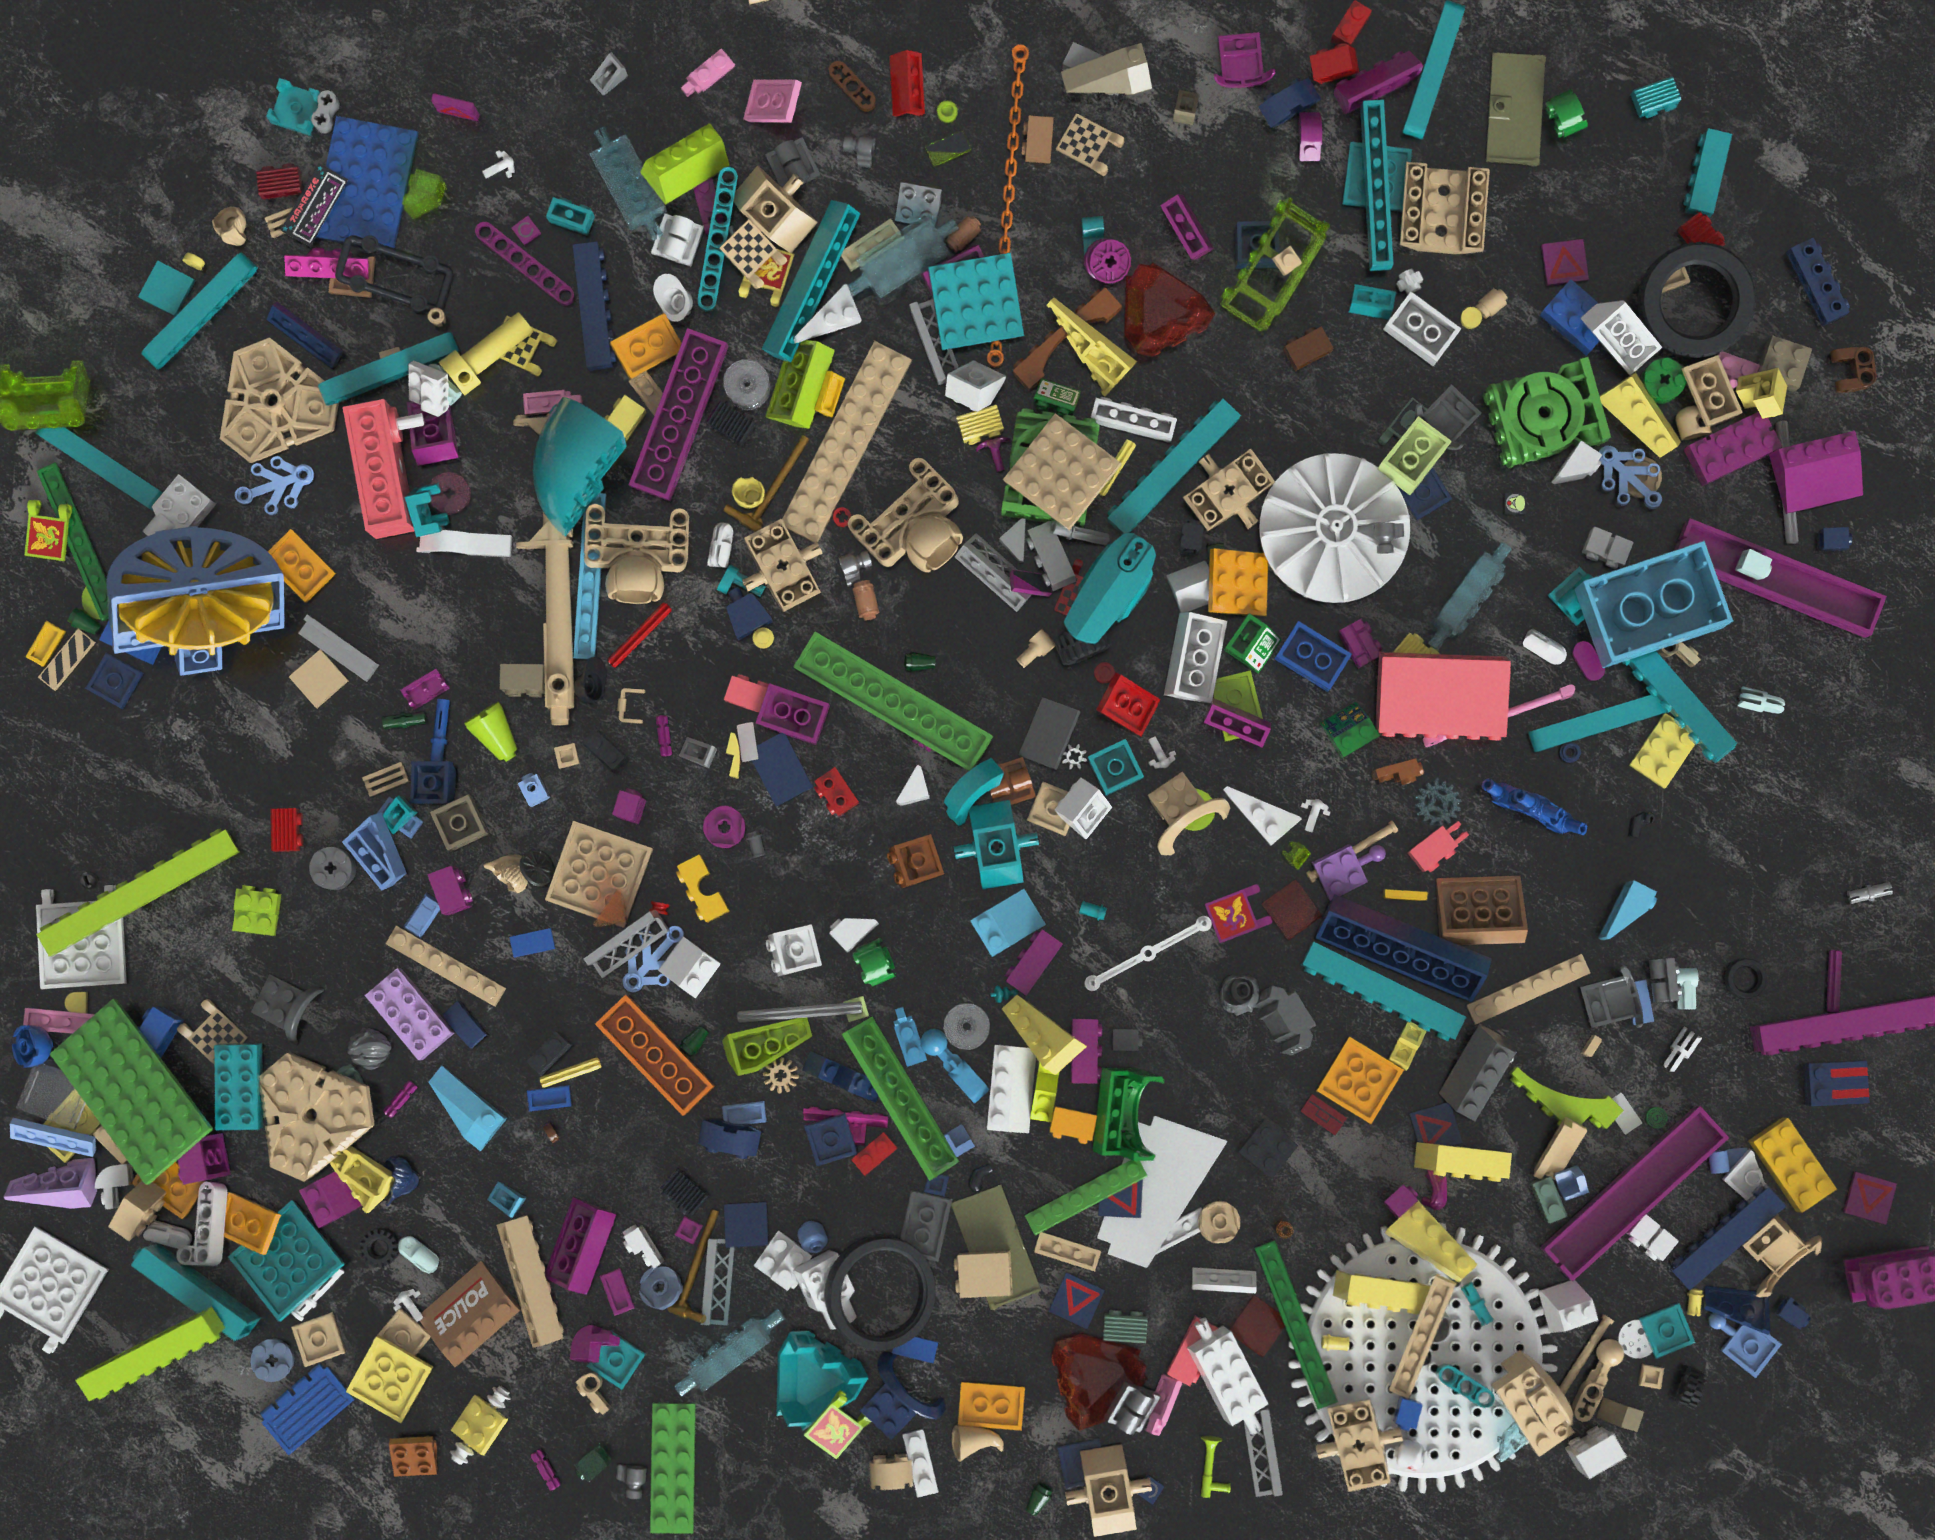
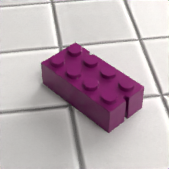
M1757 412L1709 435L1707 438L1705 437L1688 445L1684 449L1702 486L1783 447L1775 431L1770 432L1769 428L1772 425L1768 417L1762 419L1760 413Z

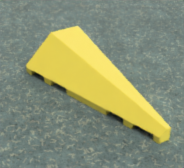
M1053 298L1047 304V307H1051L1055 313L1057 323L1065 329L1068 334L1066 336L1082 363H1086L1090 369L1092 379L1098 382L1102 389L1101 393L1105 397L1137 361L1065 305Z
M329 1140L328 1143L330 1144V1146H332L333 1143L331 1140ZM350 1145L344 1151L339 1150L336 1153L338 1156L330 1162V1165L342 1182H346L349 1186L352 1196L359 1200L363 1206L362 1210L365 1213H369L390 1193L395 1178L392 1176L393 1172Z

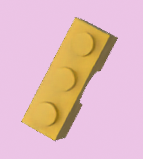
M700 854L677 866L679 871L676 874L681 883H686L688 887L686 894L690 901H695L698 906L695 911L700 920L704 919L708 923L729 912L720 892L710 896H705L701 893L699 889L700 881L708 876L710 872Z

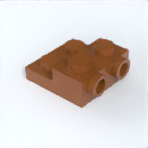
M1416 758L1375 769L1371 772L1372 779H1378L1379 783L1394 778L1395 783L1401 782L1402 785L1417 781L1416 777L1424 774L1422 764L1417 762Z
M931 834L888 848L887 859L891 865H894L896 871L894 873V880L897 885L900 884L901 888L944 875Z

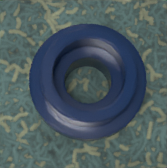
M1566 742L1561 746L1559 754L1563 761L1572 763L1579 759L1581 749L1574 742ZM1567 749L1573 750L1572 756L1566 754Z

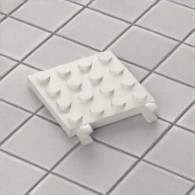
M105 885L104 892L108 891L110 894L117 890L116 885ZM41 890L42 905H36L37 933L41 932L39 928L50 922L52 925L59 922L60 916L68 912L72 915L79 911L77 907L86 902L53 904L54 890ZM123 917L52 957L48 956L38 938L40 989L127 983Z
M34 1227L0 1284V1318L4 1310L47 1334L50 1337L42 1350L49 1354L53 1353L58 1342L66 1343L109 1269L44 1230Z

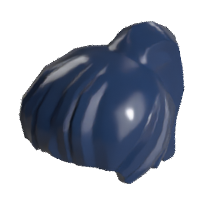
M390 1156L384 1164L385 1168L393 1172L392 1176L395 1178L393 1187L387 1197L386 1206H389L397 1197L410 1193L419 1184L417 1172L411 1169V1166L404 1158Z

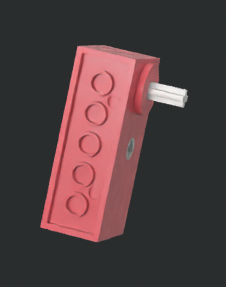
M385 399L343 407L365 531L375 539L414 532L405 496L410 491L400 442L403 441V429L424 426L423 414L399 418L396 407H391Z

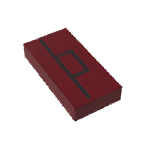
M1313 1094L1310 1095L1300 1110L1301 1113L1333 1135L1337 1134L1347 1119Z

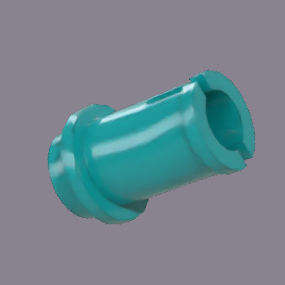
M1082 901L1079 914L1097 918V921L1099 919L1104 920L1107 908L1103 907L1102 904L1098 906Z

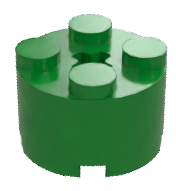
M1572 89L1556 95L1546 102L1547 108L1545 110L1549 119L1554 118L1556 126H1554V130L1558 138L1562 136L1565 138L1588 127L1587 120L1583 121L1581 117L1585 114L1576 94H1572Z
M1662 358L1652 362L1643 371L1640 379L1654 401L1661 404L1669 403L1683 391L1687 382L1682 372V366L1671 358ZM1665 379L1666 382L1661 384L1660 380Z
M881 938L857 947L856 952L853 953L856 964H860L863 972H861L864 983L871 984V986L878 985L897 976L896 973H892V969L895 966L887 947L882 948L880 945L883 942Z

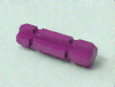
M660 715L656 717V724L659 727L657 728L659 745H661L660 755L663 757L672 755V749L669 746L671 741L669 727H667L668 718L666 715Z
M407 1081L403 1086L404 1088L400 1089L390 1101L391 1104L385 1107L383 1112L388 1117L392 1118L397 1113L396 1110L400 1109L408 1100L410 1093L413 1094L417 1089L416 1084L412 1081Z
M541 1449L531 1454V1458L534 1463H537L536 1467L544 1481L547 1480L546 1485L549 1490H554L561 1485L557 1477H554L555 1472L548 1460L544 1459L543 1451Z

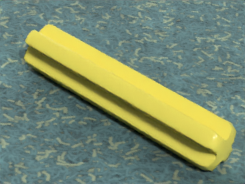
M1126 440L1115 457L1122 465L1099 492L1100 495L1105 496L1133 452L1136 446L1134 442Z
M593 1058L541 1076L540 1083L542 1087H547L601 1068L599 1058Z

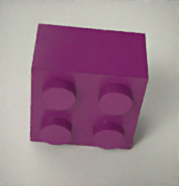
M449 866L427 874L443 915L449 916L472 907L473 897L470 890H467L463 882L466 881L462 869L459 870L458 867Z

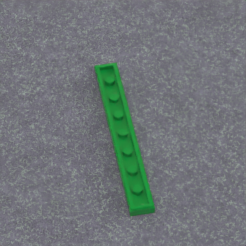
M54 462L36 471L56 518H59L58 508L60 504L72 505L67 543L100 620L103 622L109 619L107 577L60 468Z
M1276 1240L1256 1247L1255 1250L1317 1409L1319 1410L1337 1403L1338 1399Z

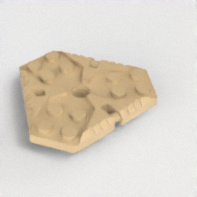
M267 338L233 353L227 390L231 394L230 400L226 399L220 439L252 464L287 450L290 445L295 444L297 446L316 437L333 432L339 403L326 406L318 388V385L324 382V380L308 367L305 369L299 360L271 338ZM296 373L301 375L297 380L293 379ZM239 395H244V402L238 401ZM277 396V403L269 406L270 398ZM290 431L291 437L285 438L283 433Z
M286 1053L260 1075L259 1083L263 1117L267 1121L265 1131L267 1134L269 1161L271 1168L306 1182L338 1156L336 1153L339 1150H346L374 1126L369 1086L335 1071L328 1073L325 1071L326 1068L293 1053ZM321 1079L325 1080L323 1086L320 1085ZM313 1110L316 1111V1119L312 1116ZM275 1116H279L280 1124L275 1123ZM329 1140L332 1141V1146H330V1144L328 1143Z

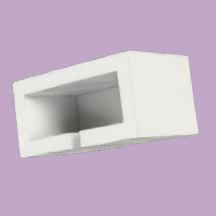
M1593 527L1590 530L1582 553L1587 554L1586 557L1590 560L1598 561L1599 559L1606 562L1605 565L1610 568L1617 569L1618 567H1623L1634 542L1617 535L1613 538L1611 537L1612 533Z
M1648 1215L1641 1218L1626 1232L1630 1236L1628 1240L1637 1247L1642 1245L1646 1249L1645 1254L1654 1261L1656 1259L1663 1261L1679 1242L1665 1229H1661L1660 1225Z

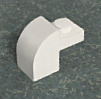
M130 1163L107 1167L98 1175L95 1189L103 1188L104 1192L101 1193V1201L105 1205V1209L119 1207L118 1186L132 1185L133 1168Z

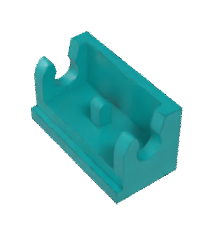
M1355 284L1349 312L1390 320L1396 292Z

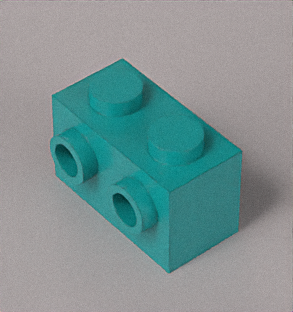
M553 197L546 215L550 223L588 236L595 218L591 208L581 204L577 206L568 199H557Z

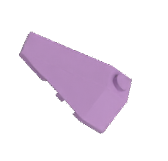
M93 1158L76 1159L67 1162V1166L58 1169L55 1166L48 1168V1172L40 1175L32 1173L11 1180L4 1198L5 1200L64 1208L91 1207L97 1189H95V1160Z

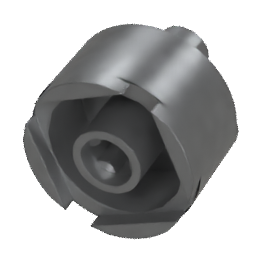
M326 847L314 853L309 866L310 875L315 884L320 887L340 890L348 886L354 879L356 863L345 850L336 847ZM332 864L337 866L333 873L329 871V867H332Z

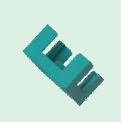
M279 78L276 86L279 95L274 110L269 108L266 115L267 119L271 124L310 136L314 126L311 118L318 108L319 90L309 88V91L292 86L289 81Z
M439 483L416 487L405 496L416 537L441 532L442 528L440 526L450 523L447 513L431 516L428 503L432 500L431 495L441 492Z

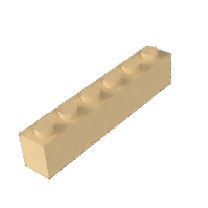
M527 1216L497 1224L532 1347L543 1346L563 1339V1327L558 1322L556 1315L557 1307L551 1298V1287L545 1278V1266L538 1254L539 1246L532 1234L533 1226Z

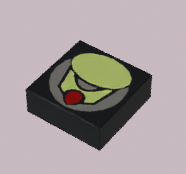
M1504 493V515H1525L1526 493Z

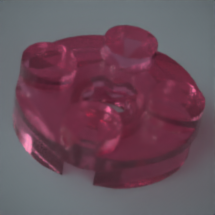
M445 472L432 479L431 484L439 483L441 489L440 493L431 495V504L441 513L452 515L459 513L467 506L471 498V490L462 476L453 472ZM448 488L455 491V495H451V499H447V496L444 495V491H447Z

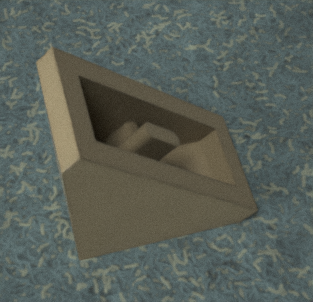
M1179 90L1173 117L1174 122L1193 125L1199 98L1198 93Z
M1603 1397L1596 1417L1637 1432L1644 1411Z

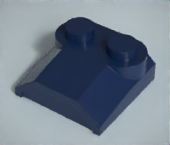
M411 761V793L409 803L446 805L454 800L456 770L453 762Z

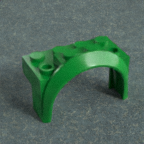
M1102 1068L1093 1152L1100 1155H1120L1132 1161L1154 1160L1156 1154L1144 1146L1140 1137L1138 1107L1145 1086L1151 1081L1164 1083L1162 1076L1139 1068Z

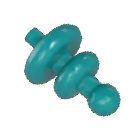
M997 985L994 988V993H990V996L994 997L997 1003H1001L1003 999L1008 1000L1010 996L1015 997L1018 995V990L1012 989L1009 991L1008 987H1004L1002 990Z

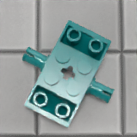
M1010 800L971 806L969 815L974 841L971 844L954 846V851L958 852L955 853V858L977 857L982 890L1023 883L1019 850L1022 847L1039 845L1038 839H1035L1038 838L1037 832L1023 835L1016 834ZM995 841H998V843H1002V845L999 846V850H995L994 847H991V845H993Z

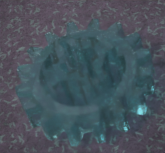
M1436 780L1433 786L1430 783L1426 784L1427 790L1423 788L1419 790L1422 796H1416L1420 803L1416 804L1415 807L1421 809L1417 814L1425 816L1423 818L1424 822L1429 819L1431 826L1435 822H1438L1439 826H1443V821L1449 824L1451 823L1450 817L1457 818L1454 812L1461 810L1457 804L1462 801L1455 797L1459 794L1458 791L1452 792L1453 785L1447 788L1446 781L1439 785ZM1436 790H1443L1447 795H1441ZM1428 794L1429 802L1428 805L1425 806L1424 802ZM1435 798L1437 800H1442L1443 803L1440 805L1441 809L1439 806H1434V803L1436 802ZM1452 801V807L1449 812L1447 809L1448 802ZM1429 812H1436L1440 817H1434Z

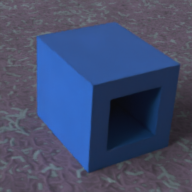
M1399 1396L1393 1422L1398 1424L1397 1428L1400 1427L1406 1431H1410V1428L1417 1429L1423 1404L1419 1401Z

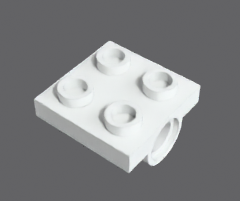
M664 214L651 253L691 267L704 231V226L682 216Z

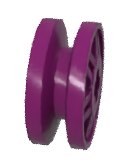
M1101 238L1094 241L1087 248L1084 255V265L1087 273L1093 279L1104 283H1115L1127 275L1131 266V256L1123 243L1113 239ZM1106 258L1110 259L1109 263H1105Z

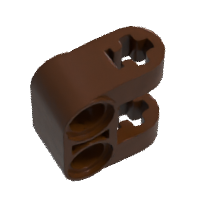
M1851 347L1830 351L1832 363L1850 361L1852 379L1834 382L1836 393L1864 390L1875 383L1877 375L1874 354L1871 349L1867 347ZM1858 354L1865 356V363L1858 360ZM1861 374L1868 377V383H1864L1861 380Z

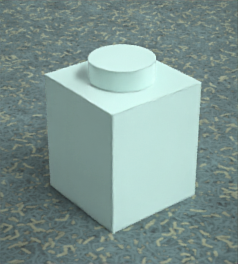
M1751 549L1744 550L1735 570L1756 580L1764 579L1771 572L1772 566L1770 564L1772 559Z

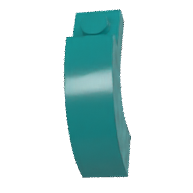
M992 758L980 763L967 772L947 794L944 800L947 806L946 812L949 818L954 820L958 826L966 822L971 806L980 796L1000 785L1004 772Z

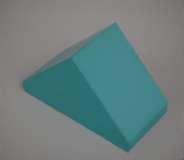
M398 795L384 812L383 817L388 829L392 834H395L418 812L404 797Z

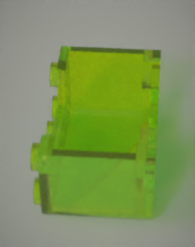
M82 360L71 361V368L69 370L64 368L62 376L25 378L22 371H18V373L12 372L9 364L0 365V423L8 430L78 427L83 425L86 417L90 380Z

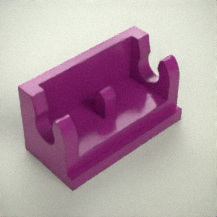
M434 669L400 691L408 700L410 707L415 710L446 692L450 687L442 673L438 669Z

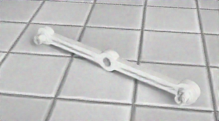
M1201 916L1196 920V924L1153 947L1144 946L1140 954L1098 976H1088L1085 980V987L1090 991H1095L1100 987V983L1143 960L1152 961L1156 953L1199 930L1203 932L1208 931L1212 925L1210 918ZM1146 950L1151 951L1152 955L1150 957L1145 956Z

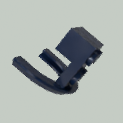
M883 1351L878 1358L877 1367L885 1384L868 1399L860 1411L892 1440L916 1414L929 1419H937L943 1415L946 1407L942 1397L934 1404H928L916 1399L907 1392L897 1380L893 1371L892 1364L897 1355L892 1352Z

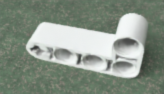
M204 1182L201 1184L198 1193L194 1246H182L178 1249L176 1256L180 1264L190 1266H217L220 1264L223 1254L227 1188L224 1184L215 1182Z

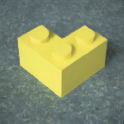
M1779 368L1738 377L1736 392L1745 409L1757 407L1762 419L1783 414L1787 384Z

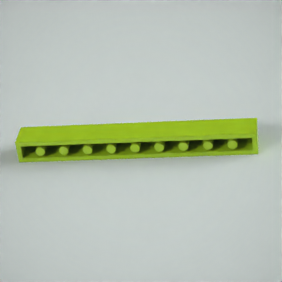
M221 828L209 834L211 838L205 841L202 839L197 840L191 844V849L187 851L179 850L172 855L173 859L167 862L162 860L154 864L155 869L148 873L144 870L134 876L136 879L130 883L126 880L116 885L117 890L110 894L106 891L98 895V900L92 904L88 901L77 907L79 911L71 915L68 912L60 916V921L52 925L50 922L39 928L41 932L36 935L48 956L52 957L238 854L240 851L228 830L222 831Z

